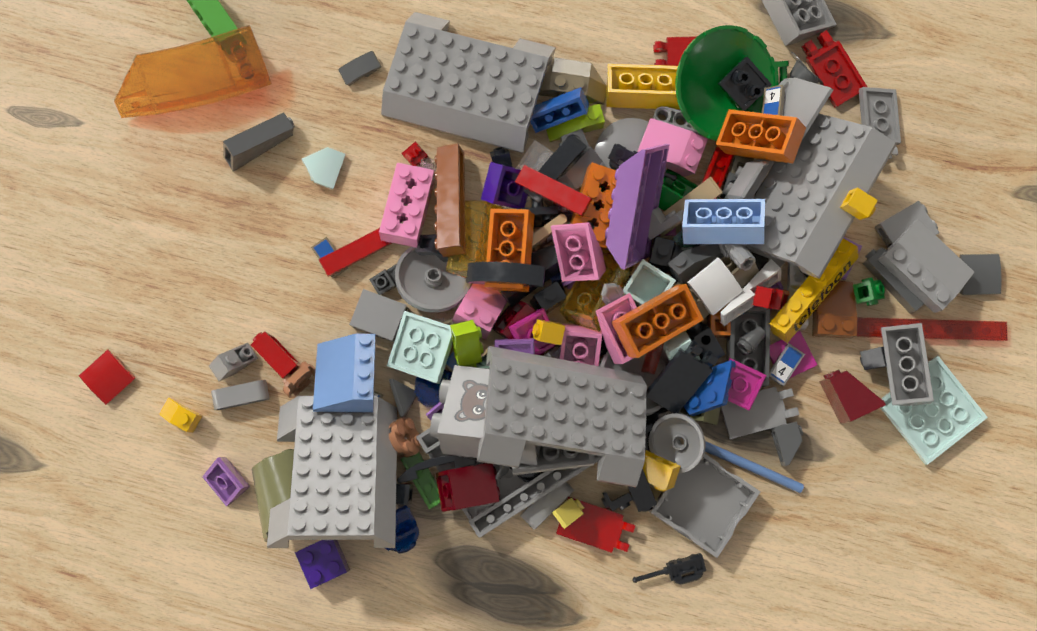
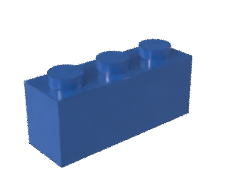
M582 87L535 105L530 121L535 133L587 114L589 102Z

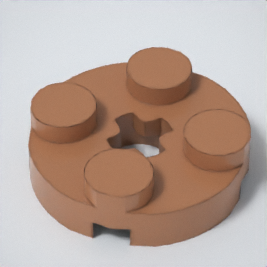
M306 361L302 362L296 372L284 378L283 392L289 398L292 397V393L295 396L301 393L311 383L309 380L311 375L315 377L316 368Z
M399 418L389 425V428H391L389 439L393 448L399 454L401 452L404 453V457H411L417 454L421 444L416 438L419 434L413 420L410 418Z

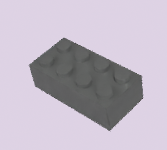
M752 307L731 321V335L727 337L726 362L731 358L767 375L761 386L766 387L769 386L770 308ZM759 326L766 332V335L754 353L746 355L737 346L739 338Z

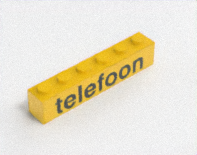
M844 238L842 239L820 279L809 275L769 323L772 334L786 343L791 340L859 258L858 246Z

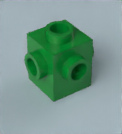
M873 277L862 279V283L853 285L857 304L866 303L867 306L879 304L878 300L885 299V288L881 280H873Z

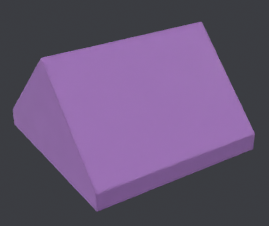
M218 457L203 475V479L226 507L250 488V485L227 457Z

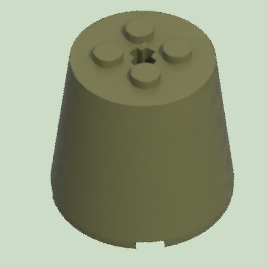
M287 449L279 454L264 458L252 468L261 528L265 542L268 540L270 509L290 499L294 449Z

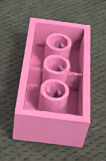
M402 163L396 164L379 230L381 241L417 248L435 182L434 170Z

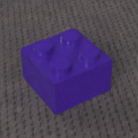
M321 540L295 552L310 589L350 571L338 540Z

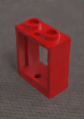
M264 331L263 333H258L253 338L254 342L251 346L282 379L297 371L300 363L273 335Z

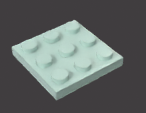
M404 311L387 366L440 384L452 346L450 325Z

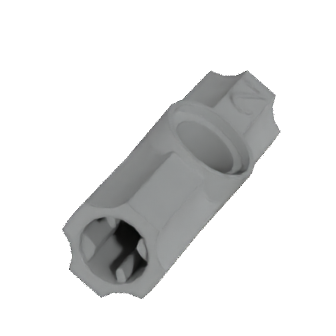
M719 244L722 254L725 257H730L740 269L746 271L755 264V257L748 251L745 244Z

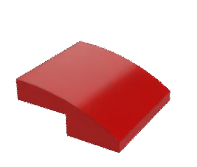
M109 349L79 375L87 387L105 405L135 379V376L122 365V362Z

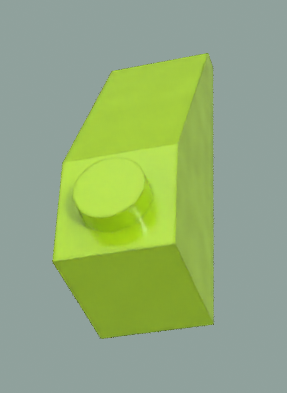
M600 104L588 107L587 114L546 129L549 142L560 140L561 136L580 129L587 133L604 128L605 120Z

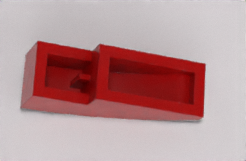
M757 286L753 305L781 310L787 303L789 291Z

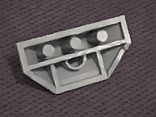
M760 159L747 162L744 167L739 166L734 174L736 177L735 182H730L724 191L727 193L724 199H752L775 161Z

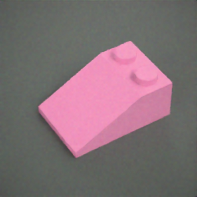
M651 118L637 152L658 145L670 144L666 168L686 177L695 174L708 139L693 131Z
M590 223L552 225L551 230L562 282L599 280L606 271L603 252Z
M472 284L456 310L452 322L457 324L473 320L476 327H480L482 338L486 340L507 301L498 290H490L484 287L485 284Z
M630 293L596 310L604 342L614 364H624L633 359L628 356L612 324V321L637 308Z
M563 324L565 331L562 345H560L559 359L598 366L602 341L601 328Z

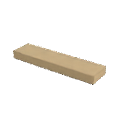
M709 177L664 211L663 214L666 216L674 210L676 213L680 210L684 211L685 199H714L722 191L712 177ZM683 219L678 223L674 224L673 226H671L670 228H668L667 230H665L664 232H662L660 235L662 237L666 235L676 226L681 224L683 222Z

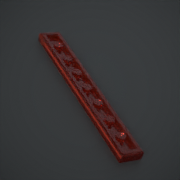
M857 317L856 337L882 338L881 327L922 323L924 339L1008 341L1007 322Z

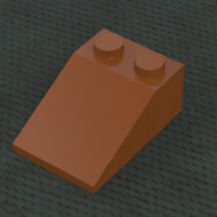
M839 281L813 312L812 336L848 339L857 336V310L853 282Z

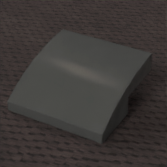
M998 253L960 254L959 258L974 271V274L960 290V294H1001V263Z

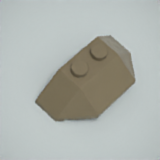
M553 58L551 66L548 65L539 95L555 98L582 87L589 103L604 105L606 84L592 63Z

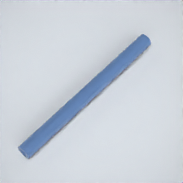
M705 441V452L798 493L802 492L804 484Z

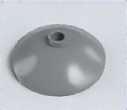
M673 413L665 415L655 422L649 434L650 452L680 465L679 473H684L692 470L701 462L705 453V437L700 426L692 418L684 414ZM681 438L684 440V445L680 442Z

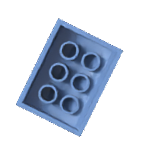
M356 333L317 344L313 412H373L375 334Z

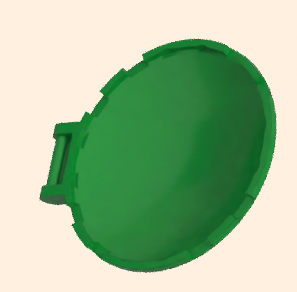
M724 25L708 29L698 35L688 45L678 64L675 89L679 108L688 124L697 133L710 140L717 141L728 110L742 111L740 108H737L735 102L718 83L741 60L748 57L772 84L770 87L778 86V67L781 83V81L787 78L789 61H775L770 56L766 48L767 45L763 40L753 35L746 28ZM764 93L745 111L762 113Z

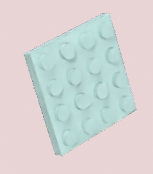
M935 356L928 362L934 398L931 404L914 406L892 405L890 392L881 398L886 406L881 407V410L925 465L931 463L988 418L939 356Z

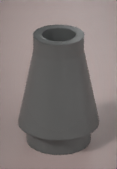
M756 327L748 334L739 338L738 348L746 355L754 353L766 332L761 327Z

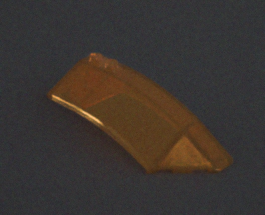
M248 25L193 43L136 54L122 82V86L115 96L114 102L121 118L156 115L222 101L271 85L272 83L251 26Z

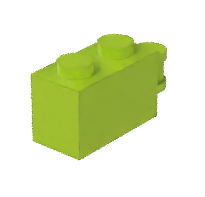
M473 320L450 325L454 357L458 366L477 368L476 363L482 362L481 354L484 353L483 345L479 341V338H482L480 327H476Z

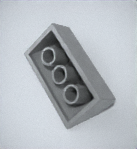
M922 323L881 327L892 405L914 406L931 404L934 398Z

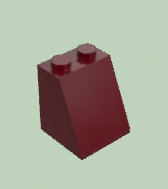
M523 301L517 302L512 307L508 305L492 329L504 339H514L509 326L536 311Z
M839 369L823 375L824 379L819 381L840 423L852 422L886 406L880 397L847 370L840 372Z
M491 463L435 473L442 512L499 502L500 490L496 485L495 479L497 472Z

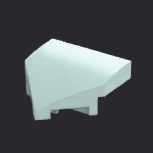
M327 147L301 160L308 170L311 181L333 189L345 153Z

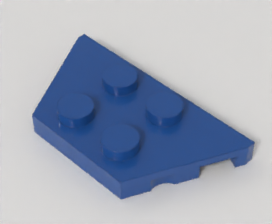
M730 360L711 367L713 370L684 405L689 415L695 416L727 405L728 391L732 384L730 375L732 368L736 366L735 361Z

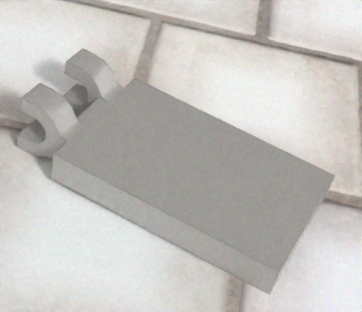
M860 88L861 124L875 128L895 141L897 145L900 144L901 137L896 89ZM897 147L894 148L889 159H892V156L898 155Z
M776 387L759 391L750 411L730 401L727 402V405L721 406L729 439L787 424L785 418L799 415L797 407L786 410L783 399L794 396L792 388L777 392Z

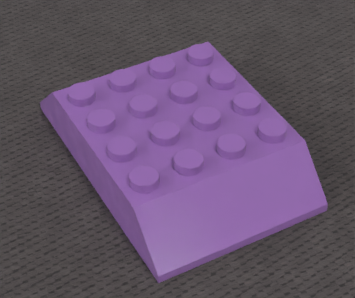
M670 144L642 149L622 163L616 170L615 180L617 182L616 188L612 191L613 205L608 214L610 223L605 232V239H607L606 246L621 269H627L650 256L653 240H650L648 237L651 214L659 206Z

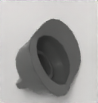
M791 52L796 63L790 72V78L824 84L821 79L813 74Z

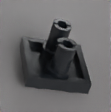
M748 57L741 60L718 83L742 111H745L763 95L764 88L772 85Z
M531 199V208H519L530 210L535 214L534 228L543 227L558 216V206L544 207L543 199L539 203Z

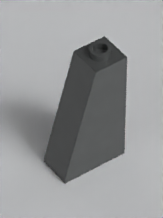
M283 112L224 140L223 157L233 172L293 136L295 126L290 117L287 118Z
M883 248L877 251L872 249L865 256L867 259L862 264L877 280H881L884 287L909 313L917 311L924 303L877 260L886 250Z

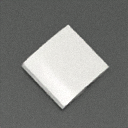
M716 258L687 282L696 297L702 301L711 315L716 314L743 291L734 276L719 258Z

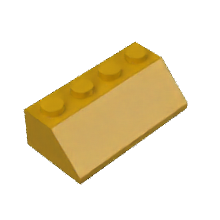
M608 64L606 107L657 109L664 106L680 110L675 89L678 66Z

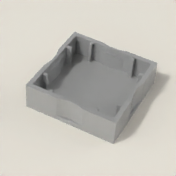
M704 453L701 462L695 468L684 473H678L674 488L662 491L656 499L657 505L653 506L648 512L712 556L718 558L733 535L736 525L747 514L761 491L737 475L726 471L718 462Z

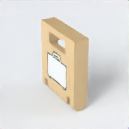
M564 214L558 215L538 231L533 232L532 252L542 249L553 241L551 226L567 224V217Z

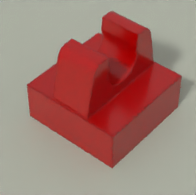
M416 141L401 153L412 166H418L428 158V155Z

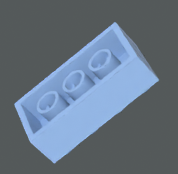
M685 199L682 224L683 244H764L765 199Z

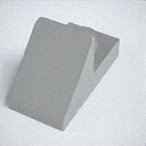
M659 207L654 209L651 214L649 239H653L681 221L684 211L680 210L676 213L674 210L664 216Z

